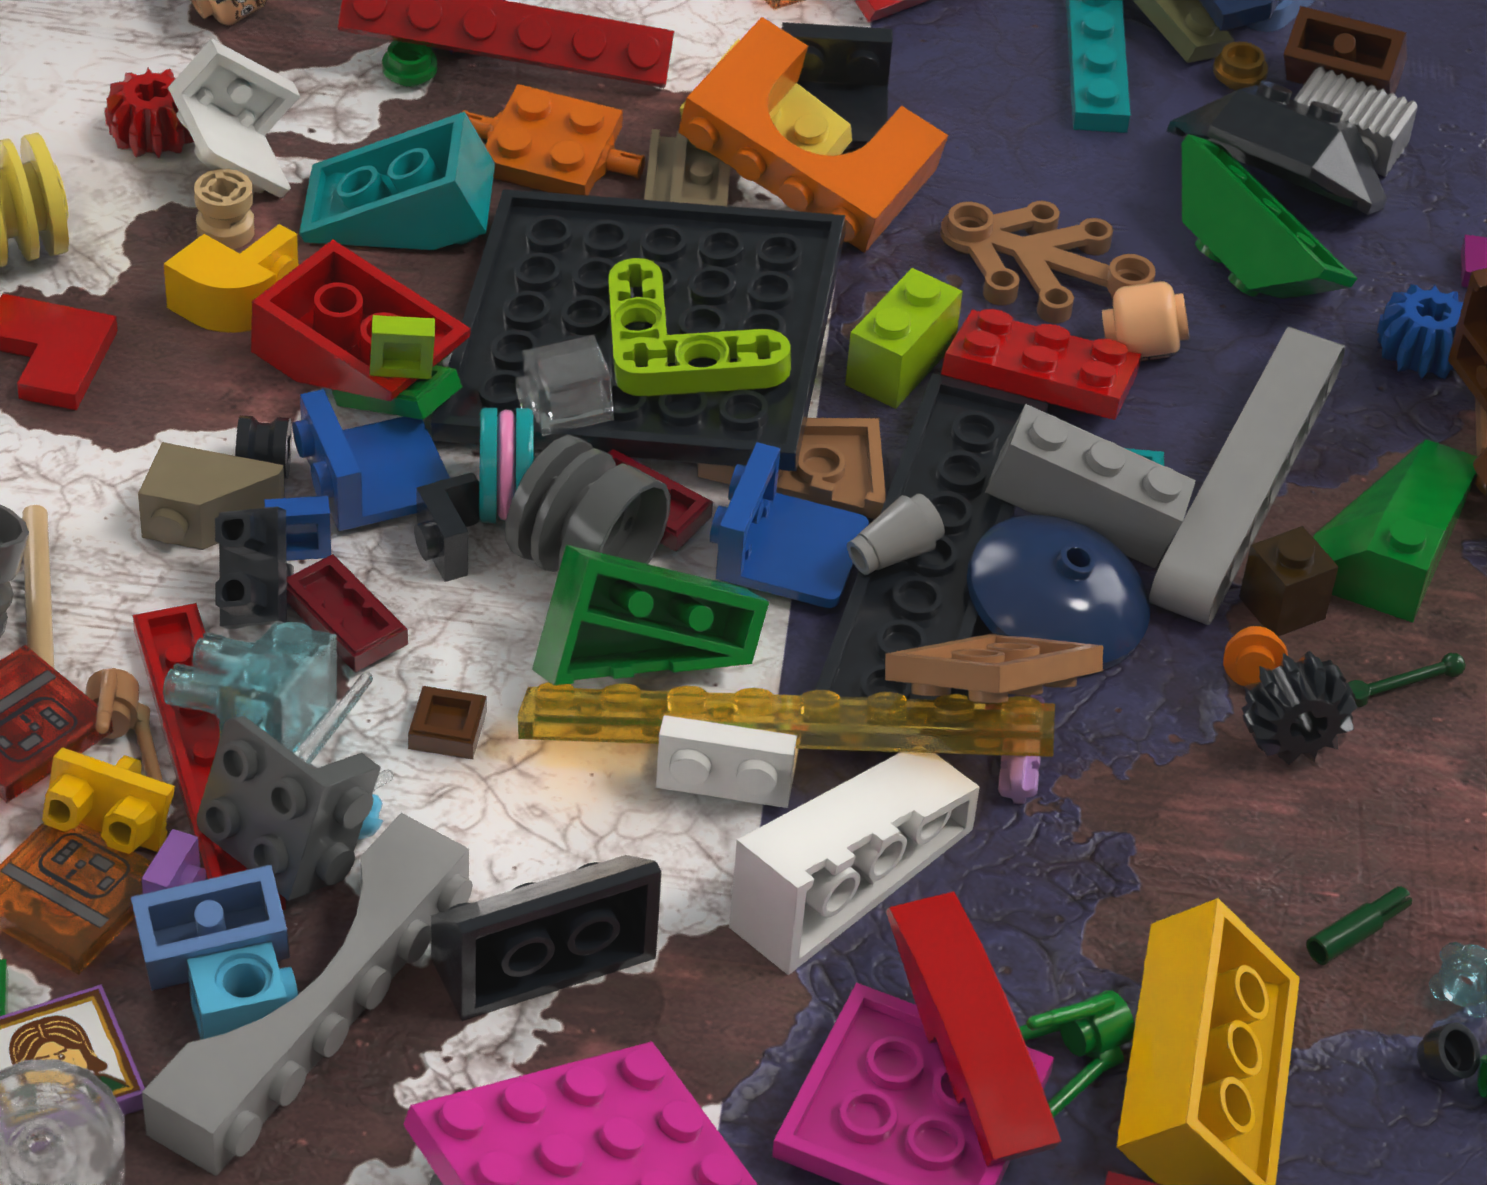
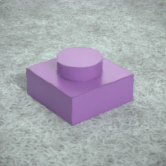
M175 829L171 830L142 877L143 894L206 880V870L200 867L198 837Z

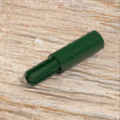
M1397 886L1374 902L1362 904L1308 938L1306 947L1309 955L1320 965H1326L1381 930L1386 921L1412 905V898H1405L1410 895L1409 891L1402 886Z

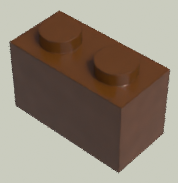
M1300 6L1284 52L1286 80L1304 85L1315 69L1323 66L1326 72L1333 70L1336 76L1343 74L1346 80L1353 77L1356 83L1363 81L1366 87L1373 85L1377 91L1384 89L1387 95L1390 93L1395 94L1407 60L1406 32Z

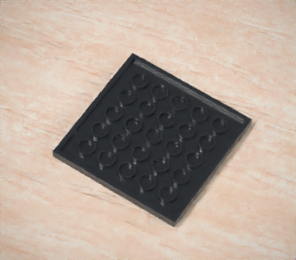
M503 189L462 320L463 324L471 328L470 337L453 350L448 367L456 369L462 388L434 411L430 422L433 441L480 444V411L482 408H497V418L503 410H511L516 416V408H530L534 414V449L544 450L556 439L571 435L588 442L595 449L605 451L606 453L614 449L632 458L725 466L741 464L746 466L756 442L781 448L779 470L796 471L845 237V215ZM631 258L647 259L660 267L663 278L667 335L770 329L782 333L788 338L791 345L790 376L785 382L777 386L762 389L655 396H633L623 392L617 386L614 372L608 278L610 270L615 264ZM630 287L631 298L643 297L642 287ZM634 322L627 324L625 328L641 331L649 329L653 325L648 322ZM697 358L688 362L689 365L694 367H708L717 363L716 360L711 358ZM737 358L730 359V362H737ZM675 362L668 363V366H675Z

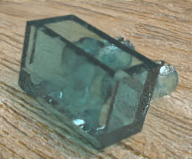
M275 622L255 643L234 640L205 632L203 638L200 637L195 645L192 661L193 667L176 663L174 669H170L167 673L163 686V698L167 705L188 707L217 715L220 721V737L224 724L228 719L245 716L291 752L295 753L337 703L336 635L312 630L309 626L298 622Z

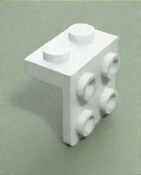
M210 39L168 87L179 110L177 117L183 126L189 130L196 145L194 152L205 166L211 170L233 169L240 171L248 176L252 182L253 191L262 193L266 190L283 198L291 187L265 135L300 98V94L292 81Z
M695 684L681 685L676 691L671 716L664 715L661 724L656 788L788 808L805 721L806 708L804 704L798 700Z

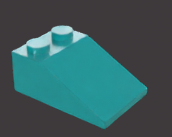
M462 112L312 164L299 234L306 243L327 244L333 239L341 245L436 250L454 243L464 244L470 242L478 235L484 234L487 231L495 162L467 114Z

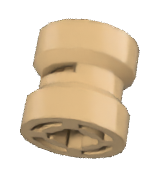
M215 169L201 175L194 184L195 205L199 210L196 215L198 238L206 234L232 250L243 247L254 236V214L250 209L253 204L252 182L248 176L233 169Z

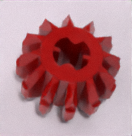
M147 68L145 74L141 75L127 72L123 82L110 84V94L106 99L107 107L104 108L105 124L109 126V135H112L115 139L117 148H132L135 157H140L145 153H154L159 159L162 152L182 153L184 144L194 142L189 130L183 126L177 117L179 110L168 89L170 84L176 79L171 69H167L162 73H152Z

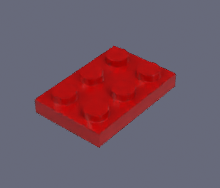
M971 310L945 352L941 375L1115 420L1138 374L1142 353L1128 352V348L1123 343L1112 339L1092 341L1072 336L1067 329L1058 325L1040 324L1034 326L1013 320L1011 315L1000 310Z

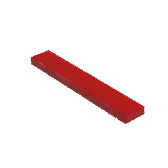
M197 603L132 615L134 633L192 835L198 837L200 863L202 868L206 870V880L249 870L205 836L197 825V814L225 722L231 719ZM279 894L282 910H286V899Z

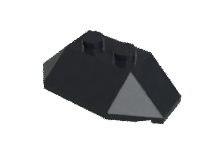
M1261 81L1259 86L1255 85L1238 89L1171 120L1166 132L1182 138H1186L1190 134L1221 144L1240 162L1350 206L1367 215L1382 210L1386 203L1387 197L1357 126L1341 120L1343 112L1328 104L1311 101L1308 107L1291 100L1292 91L1281 85Z

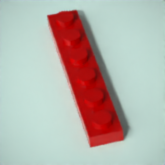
M342 0L338 22V31L660 88L666 86L674 38V30L506 0Z

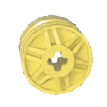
M38 132L21 137V159L15 145L9 138L0 140V267H5L8 263V239L13 237L27 261L39 258V236L50 256L64 254L68 251V204L60 172L52 161L46 143Z

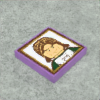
M102 984L0 1016V1136L7 1153L143 1109L142 1092L145 1087Z

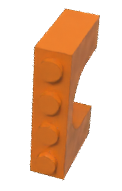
M761 17L686 97L678 133L686 137L698 149L709 152L734 168L743 178L754 181L779 197L789 208L795 211L845 215L844 242L850 243L865 253L937 170L948 135L901 105L877 134L865 146L854 152L843 155H820L792 144L777 130L769 113L798 82L808 46Z

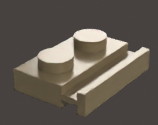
M652 129L644 200L727 206L731 166L709 152L698 149L678 131L676 137L660 136L659 129Z

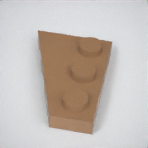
M807 418L797 470L778 471L777 493L876 519L880 515L886 500L879 418ZM697 463V477L730 484L736 466Z

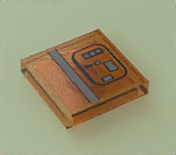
M81 822L76 828L70 829L68 832L46 826L42 823L0 864V930L79 975L135 918L131 897L143 894L142 877L152 861L134 851L131 854H127L108 847L101 838V833Z

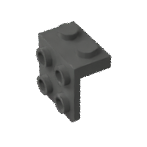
M237 716L228 719L224 724L197 814V825L205 836L247 869L272 865L278 893L289 901L328 885H335L344 880L350 872L355 861L354 849L363 822L373 806L372 794L381 767L363 753H359L314 769L247 717Z

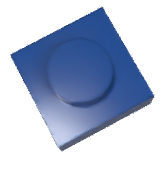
M328 495L264 500L265 508L278 506L286 510L287 561L322 559L331 555Z

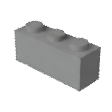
M1025 404L999 453L985 492L1035 515L1060 517L1085 525L1110 540L1124 555L1155 568L1184 520L1196 480L1069 424L1056 416L1049 415Z

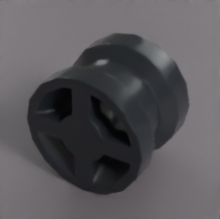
M240 415L237 425L235 456L283 465L284 479H288L292 452L291 418L277 417L271 423H261L254 416Z

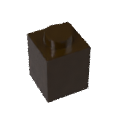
M1301 526L1250 545L1239 598L1263 627L1273 631L1279 637L1326 618L1338 565L1310 533Z

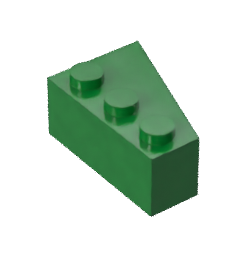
M566 545L532 670L555 686L574 684V680L609 676L613 679L634 677V674L665 670L675 673L752 664L770 601L744 587Z

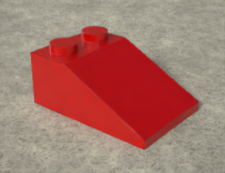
M332 239L252 301L251 352L296 382L392 401L418 378L370 376L373 315L435 318L433 367L470 337L471 328Z

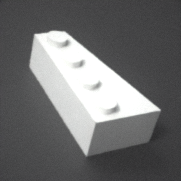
M919 742L737 839L734 877L731 887L732 900L729 928L783 972L790 975L973 830L980 787Z

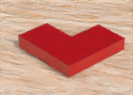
M2 293L0 297V351L31 357L17 382L19 399L77 410L118 332L117 316Z

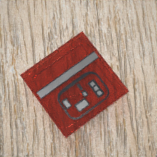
M26 645L0 660V798L6 803L50 775L53 756L62 747L81 754L113 733L112 717L109 730L106 733L101 734L96 731L98 705Z

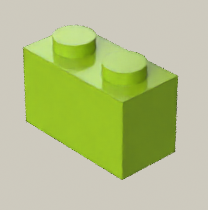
M911 268L851 331L845 385L896 409L945 356V352L957 335L963 291Z

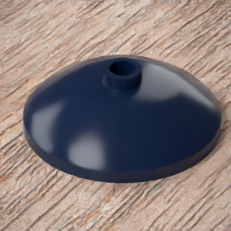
M1026 515L1014 517L990 528L981 537L970 557L967 568L969 594L978 615L993 634L1103 645L1104 670L1127 659L1135 651L1146 633L1150 619V604L1147 590L1140 575L1116 545L1085 525L1054 516Z

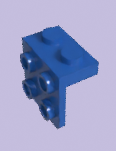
M324 389L300 394L301 420L295 421L292 424L296 449L301 458H307L316 495H328L330 513L338 531L416 514V488L450 478L422 419L399 417L342 430Z
M756 442L747 465L737 464L734 469L728 492L729 506L719 505L712 521L709 540L712 543L718 544L716 579L825 608L836 607L842 599L855 566L848 554L847 542L854 539L857 534L869 525V521L862 514L777 493L781 448Z

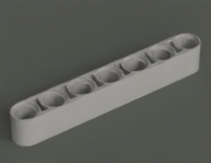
M1287 327L1159 565L1150 591L1149 604L1206 625L1211 624L1250 549V545L1257 536L1333 388L1345 354V345Z

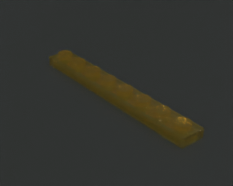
M547 682L537 687H527L518 713V739L659 744V733L663 716L667 715L797 735V749L1053 757L1055 704L1040 703L1037 699L1026 696L1010 697L1006 702L983 703L970 701L968 696L960 694L944 695L937 697L935 700L906 699L905 696L894 692H879L865 698L840 697L837 693L828 690H812L802 695H773L769 690L762 688H745L736 693H708L703 688L697 686H679L669 691L640 690V688L631 684H613L603 689L574 688L571 684L553 686Z

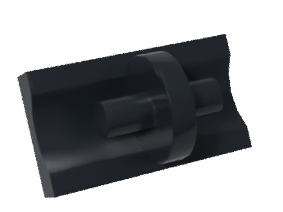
M276 506L219 512V516L215 518V541L219 543L220 579L215 583V605L220 608V627L238 629L252 625L287 624V577L294 574V566L287 563L286 510Z

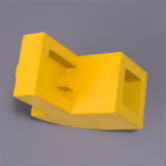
M278 224L241 253L232 250L206 234L201 235L164 263L167 308L188 321L208 330L225 333L251 331L252 301L299 265L297 233Z

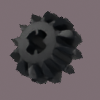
M1310 650L1297 662H1294L1292 658L1283 653L1281 665L1273 670L1259 666L1261 682L1244 686L1247 704L1241 708L1244 713L1243 721L1249 733H1253L1252 736L1258 748L1264 751L1267 756L1277 754L1288 765L1294 762L1301 754H1304L1305 757L1315 763L1317 751L1325 746L1338 750L1337 734L1354 730L1351 713L1357 708L1355 695L1350 685L1345 683L1346 679L1340 668L1334 665L1331 660L1321 662L1320 658L1316 657Z

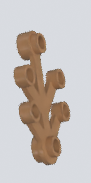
M1035 201L1026 208L993 214L989 208L980 203L961 202L949 210V213L943 218L940 234L943 241L961 253L970 254L985 277L983 295L987 301L995 305H1009L1018 296L1020 278L1015 271L1005 268L996 252L998 251L1015 258L1039 295L1037 314L1041 319L1049 323H1063L1071 317L1074 301L1073 293L1066 287L1061 286L1051 269L1107 287L1112 299L1120 287L1154 282L1156 273L1151 261L1135 254H1124L1115 257L1110 265L1064 251L1078 247L1082 252L1089 255L1105 254L1111 246L1113 228L1110 223L1103 219L1088 218L1083 220L1080 225L1058 229L1060 211L1057 206L1047 201ZM1025 229L1030 235L1022 237L1011 232Z

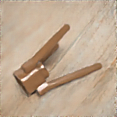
M116 668L102 669L95 672L88 678L86 684L85 703L76 710L77 725L72 732L67 749L81 754L87 735L91 730L100 737L113 739L125 735L130 728L134 729L146 776L163 782L149 727L150 708L139 703L140 689L138 681L132 674Z

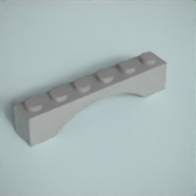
M400 813L360 856L361 892L357 915L343 946L323 973L298 996L262 1019L222 1035L187 1043L142 1092L146 1135L215 1176L222 1171L235 1155L240 1157L246 1154L256 1142L261 1132L262 1124L278 1106H287L297 1097L310 1070L323 1056L331 1057L339 1050L351 1024L366 1008L372 1010L378 1006L389 989L391 979L407 961L414 963L423 955L431 940V915L447 911L457 904L468 902L473 886L472 881L469 880V848Z

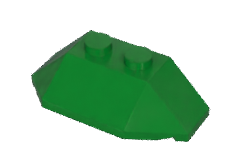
M1190 134L1186 136L1182 142V222L1198 237L1195 246L1204 255L1216 262L1223 263L1231 271L1228 279L1235 287L1252 297H1256L1258 293L1286 299L1346 289L1353 286L1358 278L1341 264L1227 149L1221 144Z

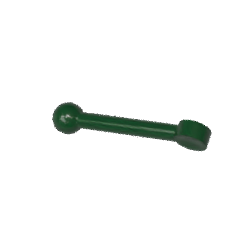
M1448 653L1444 655L1441 662L1369 684L1360 680H1352L1348 684L1355 695V703L1358 708L1365 706L1369 701V697L1443 674L1448 677H1458L1464 672L1466 664L1460 654Z

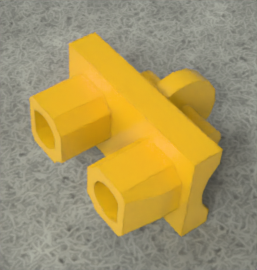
M62 747L53 756L50 783L45 794L42 820L44 825L64 832H68L78 825L101 832V838L108 847L127 854H131L139 846L158 852L167 838L166 821L175 786L141 775L142 765L138 759L124 755L116 765H112Z

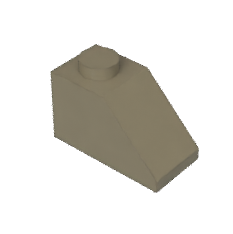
M162 442L138 492L142 538L201 550L218 544L215 541V518L219 516V512L265 508V499L285 498L283 465Z

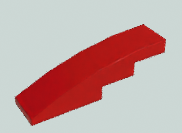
M953 891L889 907L886 911L928 1043H938L957 1104L965 1102L967 1104L986 1166L1054 1149L1061 1142V1138L1036 1068L1002 986L956 893Z

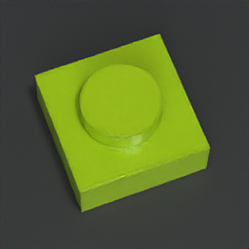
M373 315L370 376L432 379L435 318Z

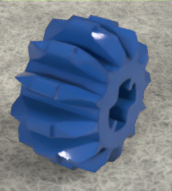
M1411 284L1406 293L1393 292L1390 301L1386 304L1384 313L1380 315L1377 326V333H1379L1377 341L1382 346V358L1397 361L1398 372L1408 369L1417 371L1421 379L1426 373H1433L1439 378L1445 379L1450 370L1455 371L1448 362L1463 305V302H1459L1458 292L1454 291L1447 294L1439 292L1435 284L1430 290H1423L1417 285Z

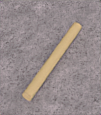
M30 505L22 511V519L26 522L29 531L24 551L28 682L46 670L55 675L48 512L40 505ZM55 679L30 694L29 702L39 697H50L56 700ZM42 700L34 704L33 707L45 709L53 706L55 702Z

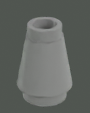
M916 494L911 498L902 495L857 534L854 539L847 542V551L856 568L864 575H868L875 570H880L933 551L936 541L944 536L945 529L937 509L927 497L922 494Z

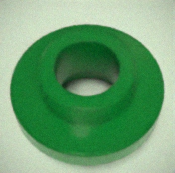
M392 41L382 58V71L389 80L401 86L415 87L435 76L437 72V58L429 46Z

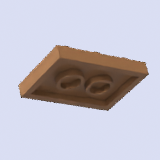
M987 634L886 653L885 680L911 683V693L916 695H950L951 688L968 690V700L983 703L1008 701V694H1042L1043 686L1056 688L1077 686L1078 676L1102 672L1103 645Z

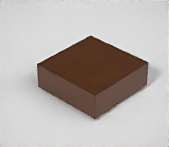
M422 686L408 732V749L473 759L487 713V696Z

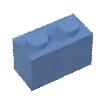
M272 865L131 897L151 990L189 982L187 959L271 941L277 961L290 958L287 928Z

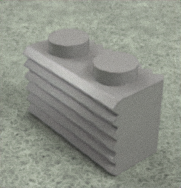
M1323 66L1315 69L1293 99V101L1308 107L1311 101H1317L1341 110L1343 112L1341 120L1357 126L1376 174L1384 177L1391 171L1392 166L1395 165L1396 160L1399 159L1405 147L1407 148L1418 108L1414 100L1407 102L1404 96L1397 99L1394 93L1387 95L1384 89L1377 91L1373 85L1366 87L1363 81L1356 83L1353 77L1346 80L1343 74L1336 76L1333 70L1326 72Z

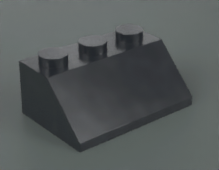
M623 855L601 863H588L566 874L537 883H524L511 891L473 903H460L449 908L447 911L431 915V959L461 1021L656 959L662 874L658 863L655 860Z

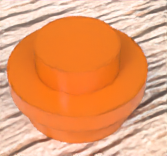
M1251 626L1240 630L1228 641L1223 653V665L1227 675L1234 682L1241 686L1261 682L1259 666L1273 670L1281 665L1283 653L1288 656V652L1283 641L1273 631L1265 627Z

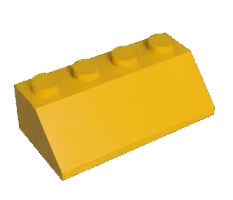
M1218 898L1154 922L1150 926L1116 1147L1155 1183L1160 1185H1276L1300 977Z

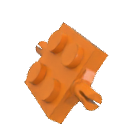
M517 84L505 109L494 118L471 113L467 110L462 111L467 114L479 137L488 140L485 147L495 162L494 179L549 193L589 195L594 183L608 171L632 176L636 179H640L645 166L644 155L614 149V143L623 127V110Z

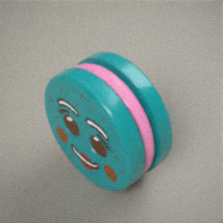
M482 408L480 411L479 520L481 523H496V514L501 521L506 522L512 498L523 475L534 462V414L530 408H516V416L511 410H503L499 413L498 418L497 408Z

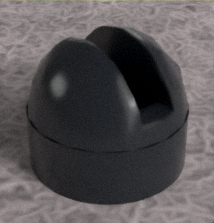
M1450 1023L1433 1028L1424 1035L1417 1048L1416 1056L1420 1068L1432 1080L1454 1082L1466 1079L1476 1073L1480 1064L1478 1042L1471 1030L1461 1023Z

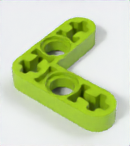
M631 258L615 264L610 270L608 278L614 372L617 386L623 392L633 396H655L762 389L777 386L785 382L790 376L791 345L788 338L782 333L770 329L667 335L663 278L660 267L647 259ZM630 287H642L643 297L631 298ZM634 322H648L653 325L651 328L641 331L625 328L627 324ZM697 358H711L717 361L716 364L708 367H694L688 364L689 361ZM737 358V362H730V359ZM668 363H675V366H668Z

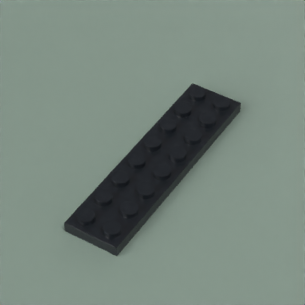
M932 373L881 513L902 495L911 498L916 494H922L937 509L944 525L945 534L936 541L933 551L880 570H875L868 575H864L859 571L807 710L804 731L894 755L919 742L935 753L956 688H951V694L944 696L912 694L911 683L885 680L886 653L974 636L980 616L972 603L967 586L969 560L981 537L996 524L1013 518L1017 507L985 491L999 453L1025 404L1047 413V402Z

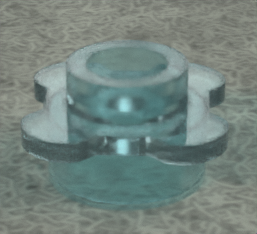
M1459 942L1446 944L1440 951V958L1443 962L1438 974L1433 975L1429 981L1431 993L1440 1001L1450 1000L1458 1006L1466 1007L1468 1013L1475 1018L1487 1017V949L1478 945H1463ZM1462 976L1468 978L1472 985L1466 984L1462 980Z

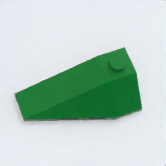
M1425 439L1317 531L1313 538L1338 565L1332 595L1413 623L1474 484L1473 479L1478 475L1473 467V461L1478 456Z

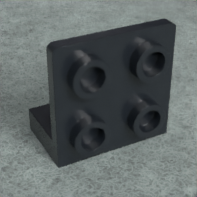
M782 22V30L808 46L797 84L851 124L852 141L846 149L858 150L862 148L888 121V84L893 29Z

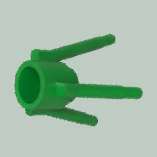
M1112 990L1103 991L1077 1004L1030 1016L1026 1020V1025L1019 1026L1024 1041L1060 1031L1062 1039L1071 1053L1078 1057L1086 1055L1093 1059L1048 1101L1053 1118L1104 1071L1124 1062L1120 1046L1133 1039L1135 1025L1126 1002L1119 994Z

